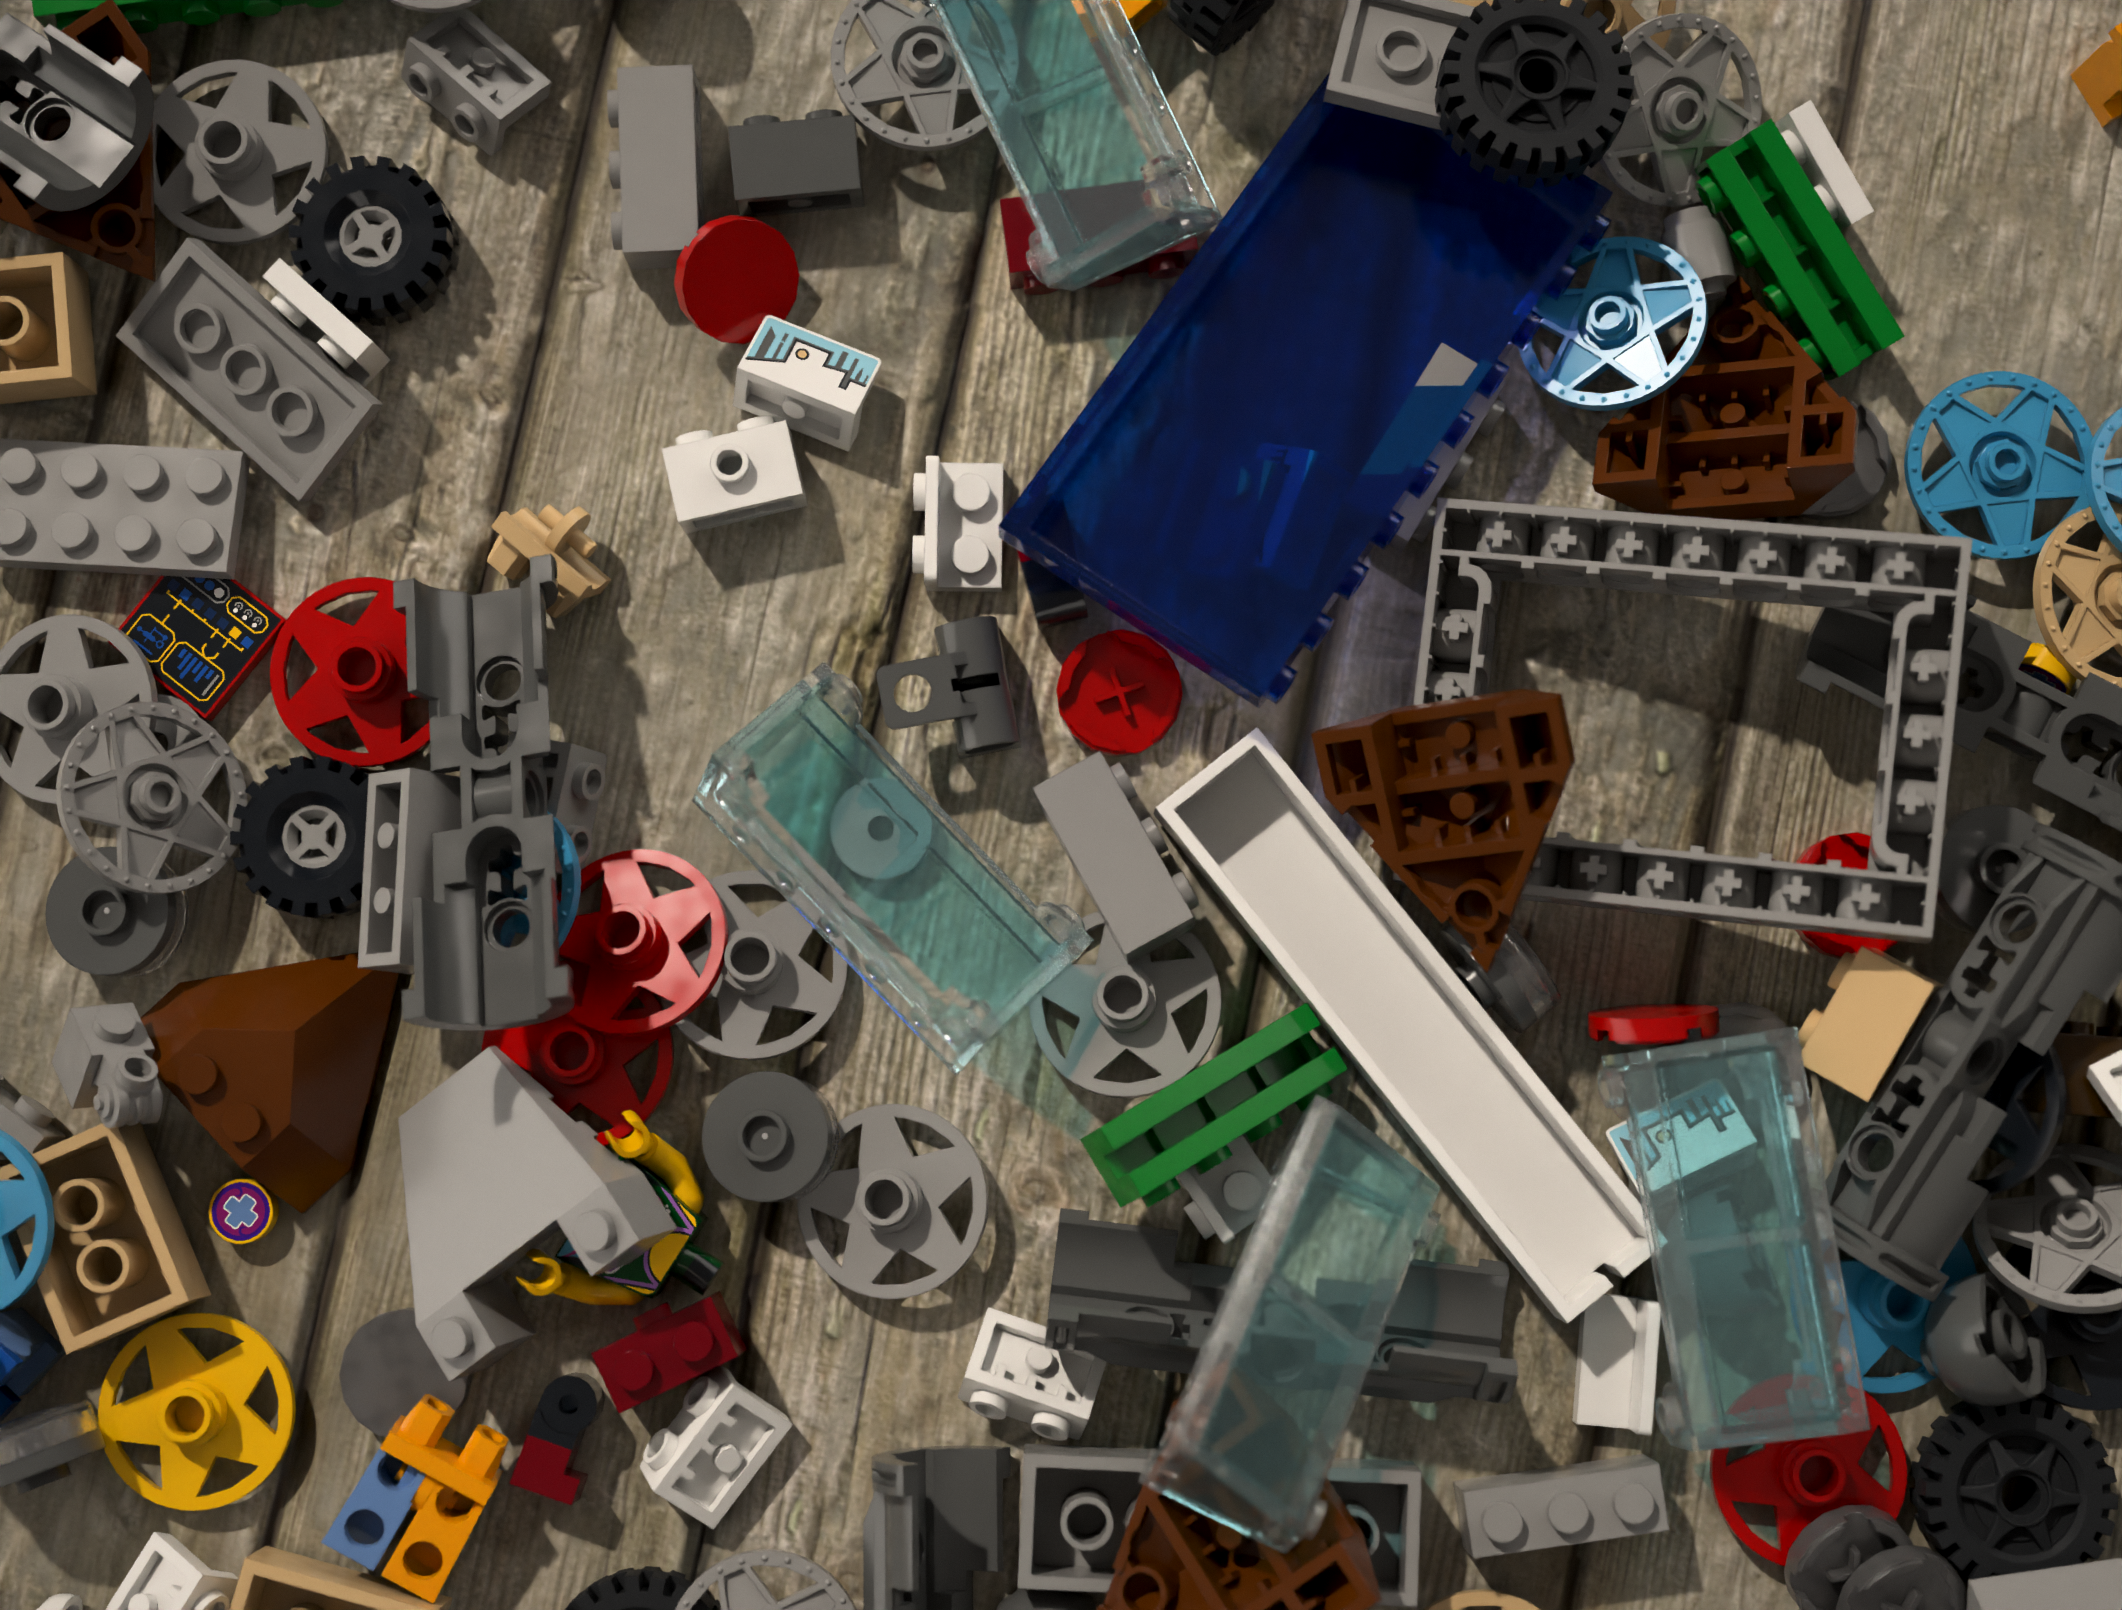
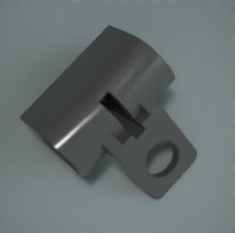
M973 617L938 626L934 629L939 655L885 665L878 669L877 682L885 723L890 729L899 730L954 719L952 726L959 759L1021 748L996 617ZM909 675H917L924 678L932 689V697L929 704L917 712H908L901 709L894 699V689L897 683Z

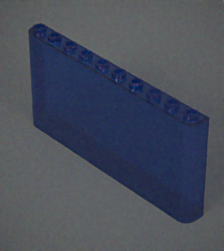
M1330 72L998 526L1000 539L1257 708H1260L1267 699L1278 704L1286 694L1298 674V671L1290 667L1303 647L1313 653L1320 645L1334 622V619L1326 615L1339 595L1347 601L1354 596L1370 570L1362 562L1374 545L1385 550L1391 543L1405 520V517L1398 513L1399 509L1410 494L1417 499H1421L1440 470V466L1433 462L1444 444L1455 449L1471 427L1475 419L1474 415L1467 412L1478 394L1488 400L1493 396L1510 369L1508 365L1503 363L1507 354L1514 345L1522 350L1528 346L1544 320V317L1539 315L1537 311L1548 296L1555 301L1562 297L1578 271V268L1571 264L1581 248L1592 253L1612 222L1611 219L1603 214L1613 192L1585 174L1571 181L1564 175L1557 186L1544 188L1542 178H1537L1532 188L1518 187V176L1510 175L1506 184L1492 180L1494 168L1487 165L1480 174L1469 166L1472 154L1466 152L1461 157L1456 154L1451 148L1453 134L1444 136L1442 130L1324 102L1323 99ZM1441 343L1446 344L1477 363V366L1463 385L1415 386Z

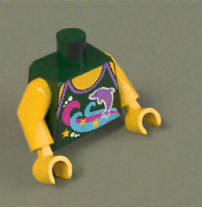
M626 1110L622 1113L626 1120L635 1127L629 1137L617 1139L608 1130L605 1131V1137L614 1151L620 1155L618 1158L620 1161L628 1159L643 1172L677 1229L630 1264L594 1276H590L568 1238H566L555 1257L565 1263L558 1264L542 1250L531 1249L526 1255L533 1261L544 1264L543 1272L538 1278L533 1280H526L521 1276H516L517 1282L530 1293L544 1296L553 1292L556 1295L588 1305H635L642 1301L644 1297L654 1298L658 1296L672 1276L703 1296L724 1264L722 1261L693 1243L706 1224L708 1217L701 1211L704 1195L687 1158L655 1133H649L648 1128L636 1112Z

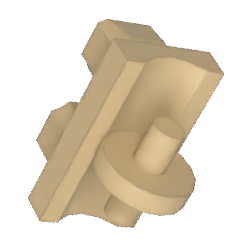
M551 504L545 506L538 516L527 507L520 509L513 515L504 511L500 513L491 526L500 535L494 543L487 562L505 577L512 580L522 578L530 567V557L546 554L554 556L558 571L556 579L558 582V598L546 610V613L551 617L558 618L567 615L583 599L601 594L611 581L607 575L587 559L594 553L598 544L583 533L591 520V515L580 506L573 508L565 516Z

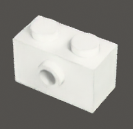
M772 416L754 417L738 423V431L713 437V433L710 430L693 431L678 436L675 439L676 445L661 448L677 520L686 534L808 506L792 433L786 420L775 422Z

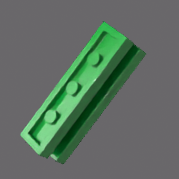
M1772 118L1730 146L1709 157L1694 169L1700 179L1695 182V188L1704 205L1709 206L1713 215L1720 212L1733 234L1728 236V242L1733 253L1745 268L1748 269L1753 266L1766 287L1761 290V296L1768 310L1780 322L1787 320L1799 340V345L1823 371L1826 381L1841 377L1860 365L1862 360L1875 352L1884 350L1905 336Z
M1308 1002L1080 1139L1120 1208L1139 1198H1142L1147 1208L1158 1203L1181 1188L1175 1177L1178 1174L1194 1166L1198 1174L1202 1175L1233 1156L1227 1145L1231 1141L1245 1133L1249 1142L1253 1143L1284 1124L1278 1112L1295 1102L1302 1112L1334 1093L1328 1081L1348 1068L1335 1047L1324 1053L1318 1048L1309 1031L1321 1024Z

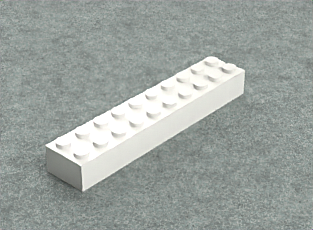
M1257 727L1155 807L1153 815L1303 1003L1308 1002L1323 1028L1555 1318L1569 1323L1613 1287V1284L1605 1275L1594 1272L1602 1264L1609 1273L1624 1278L1670 1241Z

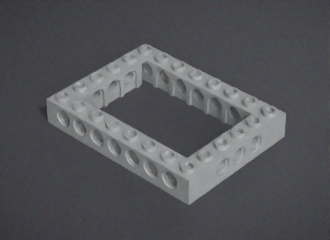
M1437 498L1413 705L1489 694L1502 581L1894 613L1867 870L1842 867L1839 860L1828 859L1825 865L1778 861L1773 859L1771 853L1759 852L1758 858H1745L1707 853L1703 846L1691 845L1690 851H1677L1644 847L1639 845L1635 839L1623 838V844L1582 841L1573 838L1571 833L1557 832L1556 838H1544L1520 900L1929 944L1933 937L1973 538ZM1393 872V880L1402 887H1408L1398 877V875L1395 872Z

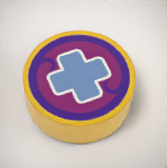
M2031 643L2018 670L2069 695L2077 680L2056 659L2049 647L2044 644Z
M256 1179L232 1180L222 1185L214 1193L209 1204V1220L217 1235L230 1243L246 1244L264 1238L274 1228L279 1215L278 1200L271 1190Z

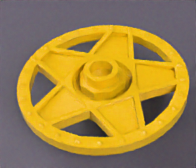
M204 1312L187 1313L161 1320L147 1327L132 1338L118 1353L105 1376L101 1388L98 1405V1426L106 1445L104 1450L111 1465L123 1481L135 1492L156 1504L172 1509L187 1511L208 1510L230 1504L246 1496L260 1486L276 1469L292 1437L296 1413L295 1393L284 1360L275 1347L260 1332L248 1324L226 1315ZM213 1328L236 1336L244 1342L207 1361L181 1329ZM146 1347L153 1389L116 1405L117 1394L126 1370ZM267 1369H269L279 1399L278 1427L276 1431L247 1404ZM120 1441L160 1446L162 1487L156 1485L137 1470ZM217 1457L258 1466L253 1473L233 1487L208 1495H200Z

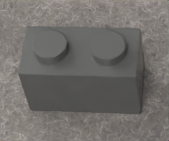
M821 109L809 112L805 115V119L780 121V118L776 116L757 115L746 118L743 121V125L728 126L734 200L740 216L761 217L865 207L859 138L854 115L843 116L842 112L838 110Z

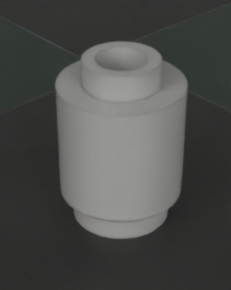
M1708 205L1686 208L1667 216L1663 220L1665 233L1661 235L1662 244L1675 250L1690 263L1702 283L1707 303L1726 296V286L1735 282L1737 277L1723 220L1715 218ZM1668 267L1671 281L1682 280Z

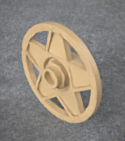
M2109 502L2122 525V504ZM2088 507L2062 521L2043 545L2037 559L2033 578L2034 610L2041 634L2047 646L2068 672L2081 681L2091 672L2122 688V677L2112 676L2087 664L2112 647L2122 657V553L2111 543L2105 534H2103L2097 552L2066 543L2069 537L2085 524L2096 520L2091 507ZM2052 580L2073 601V611L2063 632L2060 630L2053 608Z

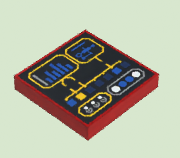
M160 576L118 629L127 634L141 649L151 667L155 680L205 719L213 721L275 644L278 634L287 619L235 578L233 580ZM108 640V643L111 644L114 648H116V647Z

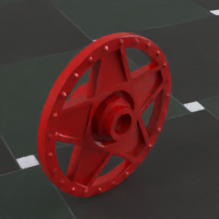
M359 577L342 580L323 587L305 599L291 613L278 634L270 663V684L274 703L280 717L290 732L304 746L320 756L331 757L356 767H376L408 758L430 743L429 721L410 739L404 742V702L420 698L408 692L406 616L394 609L393 582L395 581L383 578ZM370 592L378 593L354 626L318 611L324 605L347 595ZM296 638L318 670L290 699L286 668L292 643ZM349 717L369 753L335 748L314 736L309 730Z
M634 849L621 851L600 858L581 870L580 893L604 876L600 911L575 916L572 927L559 948V956L590 967L581 1007L575 1002L573 1009L567 1014L580 1024L596 1032L610 1036L635 1037L652 1034L676 1024L693 1012L704 1001L721 974L729 931L726 912L718 893L708 879L689 862L678 856L658 850ZM641 866H653L671 870L695 886L654 897ZM562 889L557 894V899L559 901H561ZM711 918V948L704 970L699 977L681 947ZM641 989L674 1004L663 1011L645 1018L616 1020Z
M569 959L559 961L560 967L568 966L573 971L574 984L571 990L574 992L575 1002L581 1007L590 967ZM641 989L636 997L641 1000L645 1007L623 1010L616 1020L641 1019L664 1009L654 994ZM567 1013L556 1019L538 1024L485 1030L481 1049L482 1052L490 1046L498 1047L517 1065L532 1073L531 1077L554 1096L552 1102L567 1115L580 1104H583L614 1126L608 1131L617 1139L628 1137L635 1129L623 1116L622 1113L624 1111L632 1110L636 1112L643 1123L655 1112L667 1091L674 1065V1041L671 1026L642 1036H610L587 1028ZM658 1041L659 1050L656 1075L646 1098L641 1103L625 1066ZM605 1131L597 1133L599 1135L596 1140L604 1147L610 1146L605 1137Z
M1796 1371L1775 1375L1757 1383L1744 1392L1728 1409L1718 1426L1712 1443L1710 1481L1717 1507L1732 1532L1746 1546L1760 1556L1785 1566L1788 1551L1802 1529L1823 1513L1846 1505H1871L1889 1513L1896 1520L1906 1492L1907 1463L1903 1443L1897 1428L1884 1408L1866 1391L1843 1383L1830 1374L1815 1371ZM1791 1387H1823L1844 1394L1851 1399L1814 1420L1786 1389ZM1754 1406L1763 1447L1726 1464V1457L1734 1431L1748 1411ZM1877 1427L1881 1432L1889 1455L1890 1483L1888 1490L1857 1464ZM1732 1501L1774 1506L1779 1549L1769 1545L1749 1529L1736 1511Z

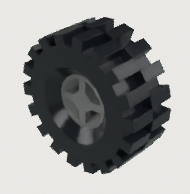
M365 156L350 158L353 169L344 171L336 162L325 168L331 180L322 186L313 177L305 186L307 191L313 196L308 204L299 199L296 200L292 212L298 217L300 223L299 225H289L288 237L297 247V250L290 251L294 264L303 273L301 277L349 320L359 323L361 317H363L372 326H386L385 317L393 316L399 324L410 321L412 318L408 310L418 305L425 313L435 305L429 298V295L435 289L444 295L451 285L445 273L447 269L457 270L459 257L453 251V245H460L458 232L451 223L453 217L426 179L423 181L417 171L406 164H403L400 169L391 158L377 156V164L371 165ZM385 239H387L386 248H384L383 246Z
M318 755L317 759H309L305 756L290 758L291 765L283 767L275 764L264 772L269 778L262 784L252 781L244 791L252 796L246 807L237 804L233 814L234 818L241 820L240 831H230V845L240 849L241 856L234 858L233 861L237 871L247 874L250 880L245 885L253 894L267 899L265 903L277 910L289 912L292 915L321 920L334 919L335 915L350 916L360 912L358 906L361 905L369 774L346 762ZM333 828L334 830L331 832V844H330V843L328 842V840H329V834H328V832Z

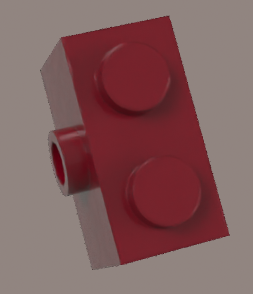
M717 1291L674 1313L669 1303L666 1302L633 1318L636 1331L591 1353L618 1414L738 1357L746 1350V1346L721 1292Z

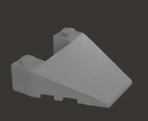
M496 1046L486 1048L398 1118L415 1322L418 1331L449 1382L493 1366L537 1333L501 1274L523 1258L529 1250L535 1249L562 1228L590 1276H594L630 1264L677 1229L643 1172L628 1159L620 1161L596 1140L599 1134L585 1122H575L552 1102L554 1096Z

